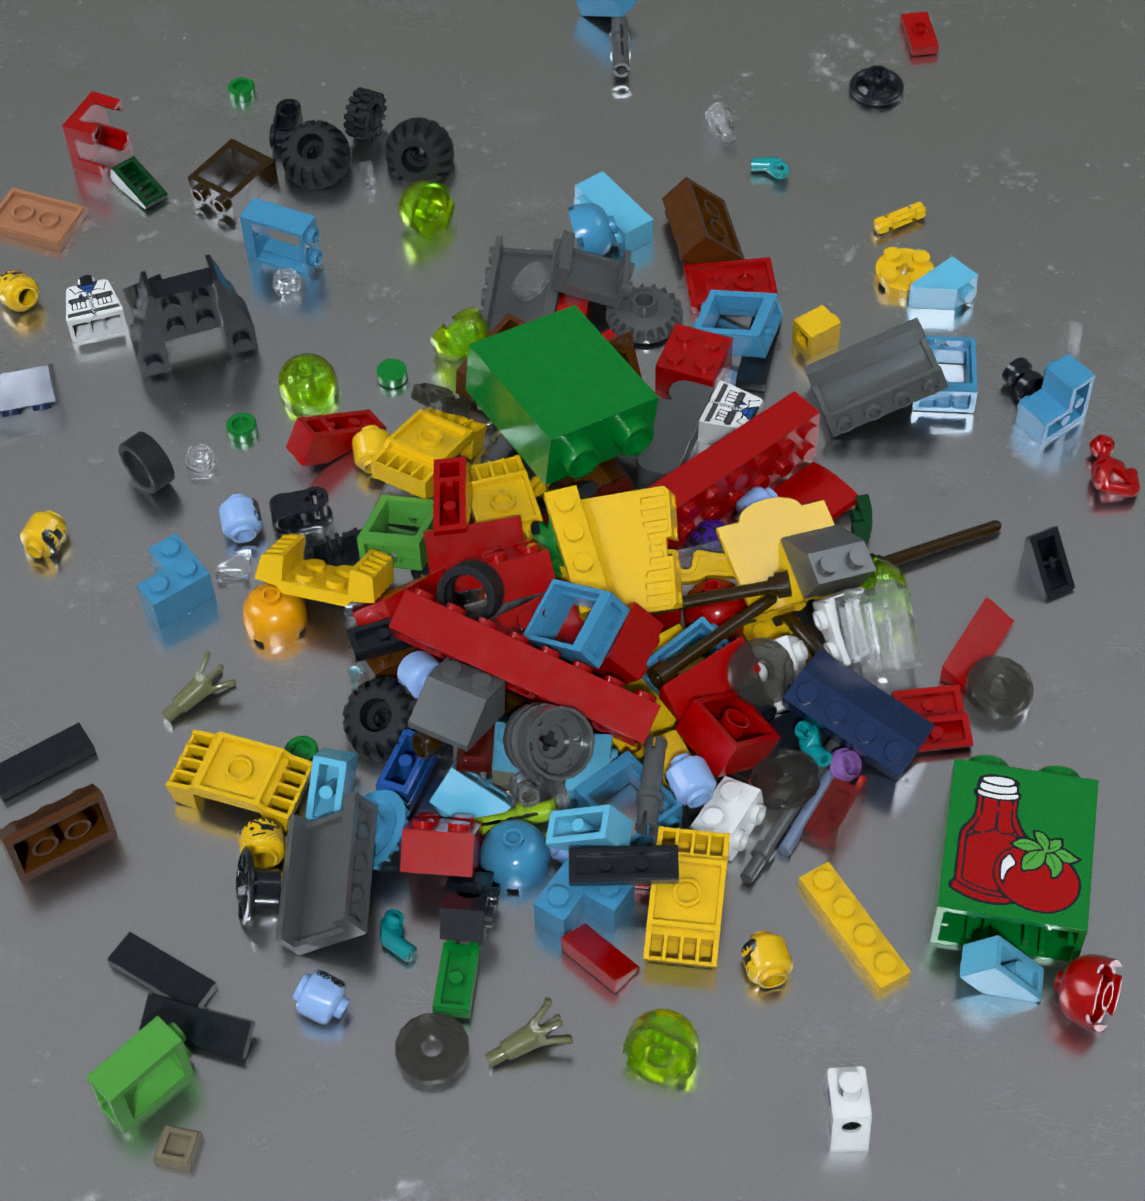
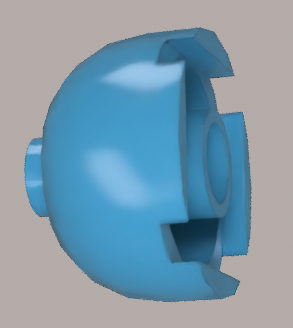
M581 203L568 207L579 249L605 256L613 245L612 234L618 232L613 215L607 217L604 209L594 203Z
M516 819L503 821L491 828L483 838L480 848L481 871L493 873V886L499 887L500 891L507 892V889H519V892H525L536 887L547 876L549 870L550 853L549 847L545 845L546 838L538 828L526 821Z

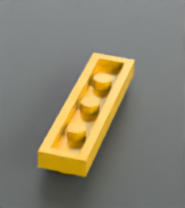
M574 485L544 492V501L568 581L608 591L577 486ZM576 605L580 618L588 616L592 610L591 608Z
M829 861L799 877V887L879 995L910 979V969Z

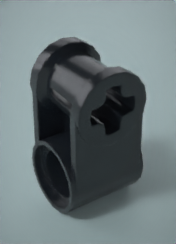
M284 99L277 104L269 134L271 149L282 147L290 131L293 132L295 130L294 127L300 123L304 125L301 104L297 100Z
M316 486L273 496L269 501L274 531L280 535L294 534L314 528H323L330 524L333 519V512L327 505L329 502L327 491ZM314 495L316 496L317 504H314ZM316 511H319L320 519H317Z

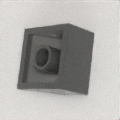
M840 524L786 536L781 539L803 599L861 586L876 571L865 541Z
M446 657L427 676L409 718L408 727L468 752L505 714V681Z

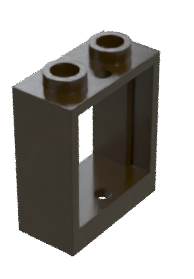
M231 138L190 174L188 181L191 196L195 201L203 203L215 209L218 213L225 214L236 220L253 197L259 199L278 181L275 159ZM231 167L248 175L231 192L213 184Z

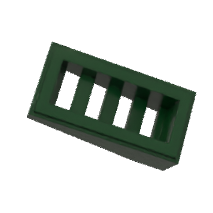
M135 156L111 168V180L142 208L147 209L168 197V193ZM141 181V183L137 184L136 186L133 185L134 183ZM146 186L148 187V189L140 193L139 190L143 189ZM152 192L155 193V195L147 199L145 198V196L151 194Z

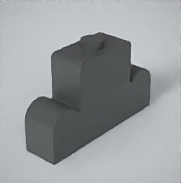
M681 380L673 383L669 388V400L659 397L654 424L655 435L652 443L646 450L636 456L628 457L624 454L619 456L637 461V480L642 488L646 489L690 460L698 442L699 419L714 392V387Z

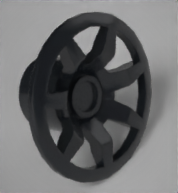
M244 847L241 851L236 872V896H245L238 904V919L242 926L248 925L253 905H278L281 895L280 870L254 868L253 857L249 847ZM241 879L244 880L243 886H241Z

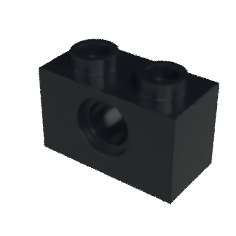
M476 871L472 877H448L440 906V939L484 943L487 928L493 929L495 909L498 908L499 887H493L492 872Z

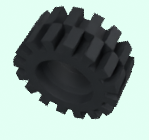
M358 87L357 90L352 92L353 96L349 97V105L346 104L347 114H344L346 121L343 125L348 136L371 142V140H375V136L380 134L379 128L382 129L383 127L382 120H385L386 115H384V112L387 110V106L384 105L386 98H384V94L381 92Z

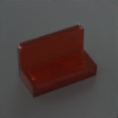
M861 775L855 786L834 777L805 826L803 837L835 851L865 800L868 777Z

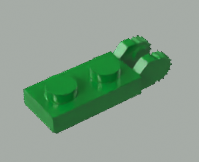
M446 940V943L443 942L432 1008L433 1015L470 1019L480 958V942L469 941V945L457 944V940Z

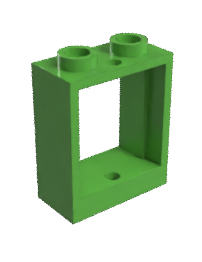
M382 494L357 537L360 559L370 549H374L392 556L393 568L422 571L427 563L423 530L433 529V499ZM388 524L420 527L415 536L384 533Z
M159 1016L155 1017L86 1076L100 1109L123 1133L128 1131L194 1073L189 1060L192 1057V1053L183 1043L186 1040L185 1035L176 1024L171 1022L167 1025Z

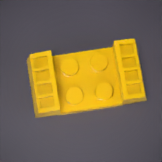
M435 403L425 410L419 409L386 439L384 446L371 459L372 478L407 491L411 495L430 499L433 497L434 460L454 458L457 455L466 456V458L472 460L483 447L487 425L478 423L472 418H466L462 414H456L450 411V409L439 407Z
M520 455L468 466L472 482L471 512L474 522L520 515L524 539L532 538L533 542L537 541L532 536L530 526L533 521L543 522Z
M284 534L265 553L261 554L255 573V579L275 585L282 594L344 607L351 602L375 603L377 598H380L381 594L394 582L392 556L370 549L354 566L340 565L338 567L327 565L320 559L304 560L306 536L299 534Z
M193 729L165 786L173 800L183 805L197 809L204 797L261 813L262 818L275 820L281 825L283 831L287 832L289 817L295 815L309 785L313 762L292 755L280 747L221 731L210 733Z
M659 826L656 845H678L679 884H651L643 959L649 962L717 969L730 833Z

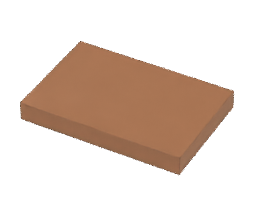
M12 187L0 202V235L62 252L88 216V210L85 206Z

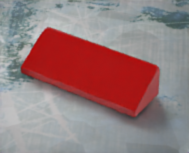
M985 598L944 662L941 670V681L950 685L960 684V689L969 694L974 689L1014 624V620L989 598Z
M740 636L663 685L660 690L659 699L679 722L694 699L731 691L759 673L761 668L743 636Z

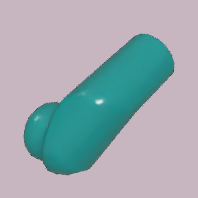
M779 157L751 158V172L766 171L778 180L785 179L789 175V166Z
M806 720L800 721L795 726L794 731L795 735L799 738L801 751L818 766H828L832 761V754L822 746L818 727Z
M390 909L386 911L380 922V942L402 960L409 962L414 957L417 947L403 938V914L399 910Z

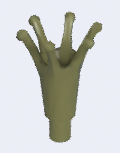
M204 652V659L193 679L172 699L173 703L161 713L170 723L182 712H188L206 696L227 687H235V679L215 685L211 684L223 672L224 666L222 664H219L207 676H203L210 658V652Z
M549 997L544 999V1003L539 1011L525 1026L502 1040L499 1047L485 1054L492 1068L506 1059L511 1061L538 1047L557 1043H573V1038L570 1034L546 1036L551 1030L563 1025L559 1014L554 1015L549 1021L539 1024L552 1005Z

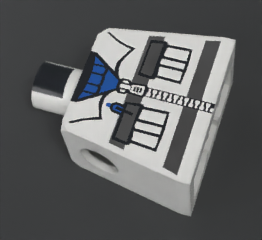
M84 275L78 279V285L69 287L66 290V321L73 343L128 330L122 305L108 280L95 281L93 276Z
M720 380L699 419L698 442L714 444L763 412V400Z
M863 1066L828 1068L825 1071L821 1086L830 1153L868 1151L872 1112L866 1069ZM852 1122L856 1129L847 1130L842 1128V1126Z

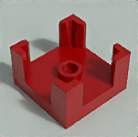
M91 91L65 121L62 128L73 168L102 177L108 170L107 166L91 160L104 145L124 150L130 144V137L127 131L109 126L105 108L121 112L123 109L121 100Z

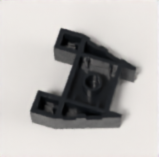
M210 254L205 255L208 268L153 282L148 281L145 271L140 273L137 288L139 294L137 304H134L133 325H130L129 335L142 378L171 371L164 341L220 327L229 355L258 348L255 327L246 302L241 296L239 297L234 286L225 278Z

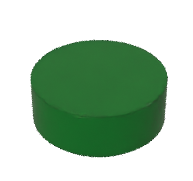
M239 77L233 79L228 84L229 98L234 102H248L256 95L254 82L249 78Z
M386 359L377 366V379L382 386L396 388L406 382L407 368L401 360Z
M237 413L226 422L228 437L234 442H249L258 433L256 419L251 414Z
M308 736L294 737L287 742L284 748L290 754L312 762L313 756L319 752L316 741Z

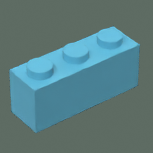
M603 171L575 185L574 205L594 203L604 209L607 217L613 215L618 231L612 234L613 246H617L624 253L625 250L632 252L653 241L654 219Z

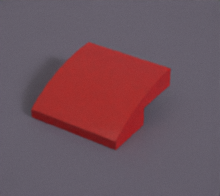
M814 461L772 489L778 497L791 498L798 501L801 505L824 500L832 520L855 505L856 496H859L837 475Z
M960 684L892 692L891 696L935 725L917 753L973 747L974 743L968 712L965 713Z

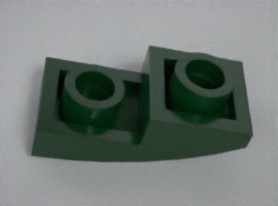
M868 494L856 496L855 507L853 510H850L851 532L865 541L869 551L873 520L870 498Z

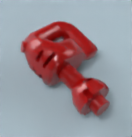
M1102 434L1096 436L1089 444L1091 454L1097 458L1091 467V477L1095 489L1111 495L1126 498L1135 497L1140 491L1138 471L1135 468L1127 469L1123 461L1110 457L1115 449V443L1111 437Z

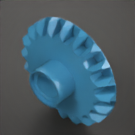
M376 790L363 796L378 807L373 869L379 871L384 861L391 862V855L395 851H400L398 846L400 841H402V829L408 823L407 818L410 814L406 808V802L391 790Z

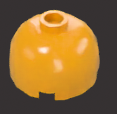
M266 582L256 586L247 595L242 606L243 626L249 639L263 642L265 647H284L300 638V632L304 627L307 628L309 623L307 605L303 598L282 594L275 585Z

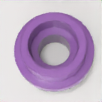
M848 748L836 749L832 753V761L830 763L832 776L841 783L851 782L859 776L862 769L860 756Z

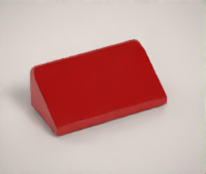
M586 923L561 938V950L614 993L640 969L635 962Z

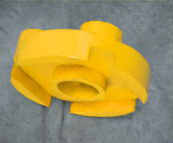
M888 247L876 262L875 282L878 286L880 283L885 287V292L893 297L909 298L911 284L933 270L934 265L930 261V254L925 250ZM901 271H907L908 273L907 275H902Z

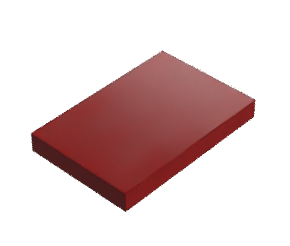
M770 257L686 264L683 266L691 314L700 313L701 305L706 301L710 290L778 293Z
M520 515L471 522L466 533L434 536L433 529L423 530L429 573L440 568H444L446 572L462 561L474 560L476 557L482 556L483 550L493 547H501V551L514 547V542L524 539ZM469 575L458 577L454 583V592L482 588L481 582Z

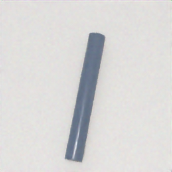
M829 768L824 770L780 843L778 851L782 855L790 856L835 781Z

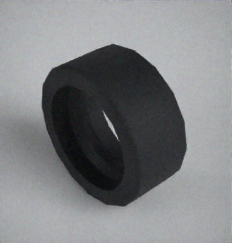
M139 431L118 446L119 455L126 470L133 480L146 492L154 494L175 479V472L167 454L147 433Z
M475 559L462 561L444 572L438 581L436 591L438 604L446 607L448 602L466 610L465 615L475 621H478L479 617L489 620L496 615L503 605L505 594L503 582L496 570L487 563ZM469 575L481 582L487 595V604L484 609L479 612L467 610L459 603L454 592V583L458 577Z

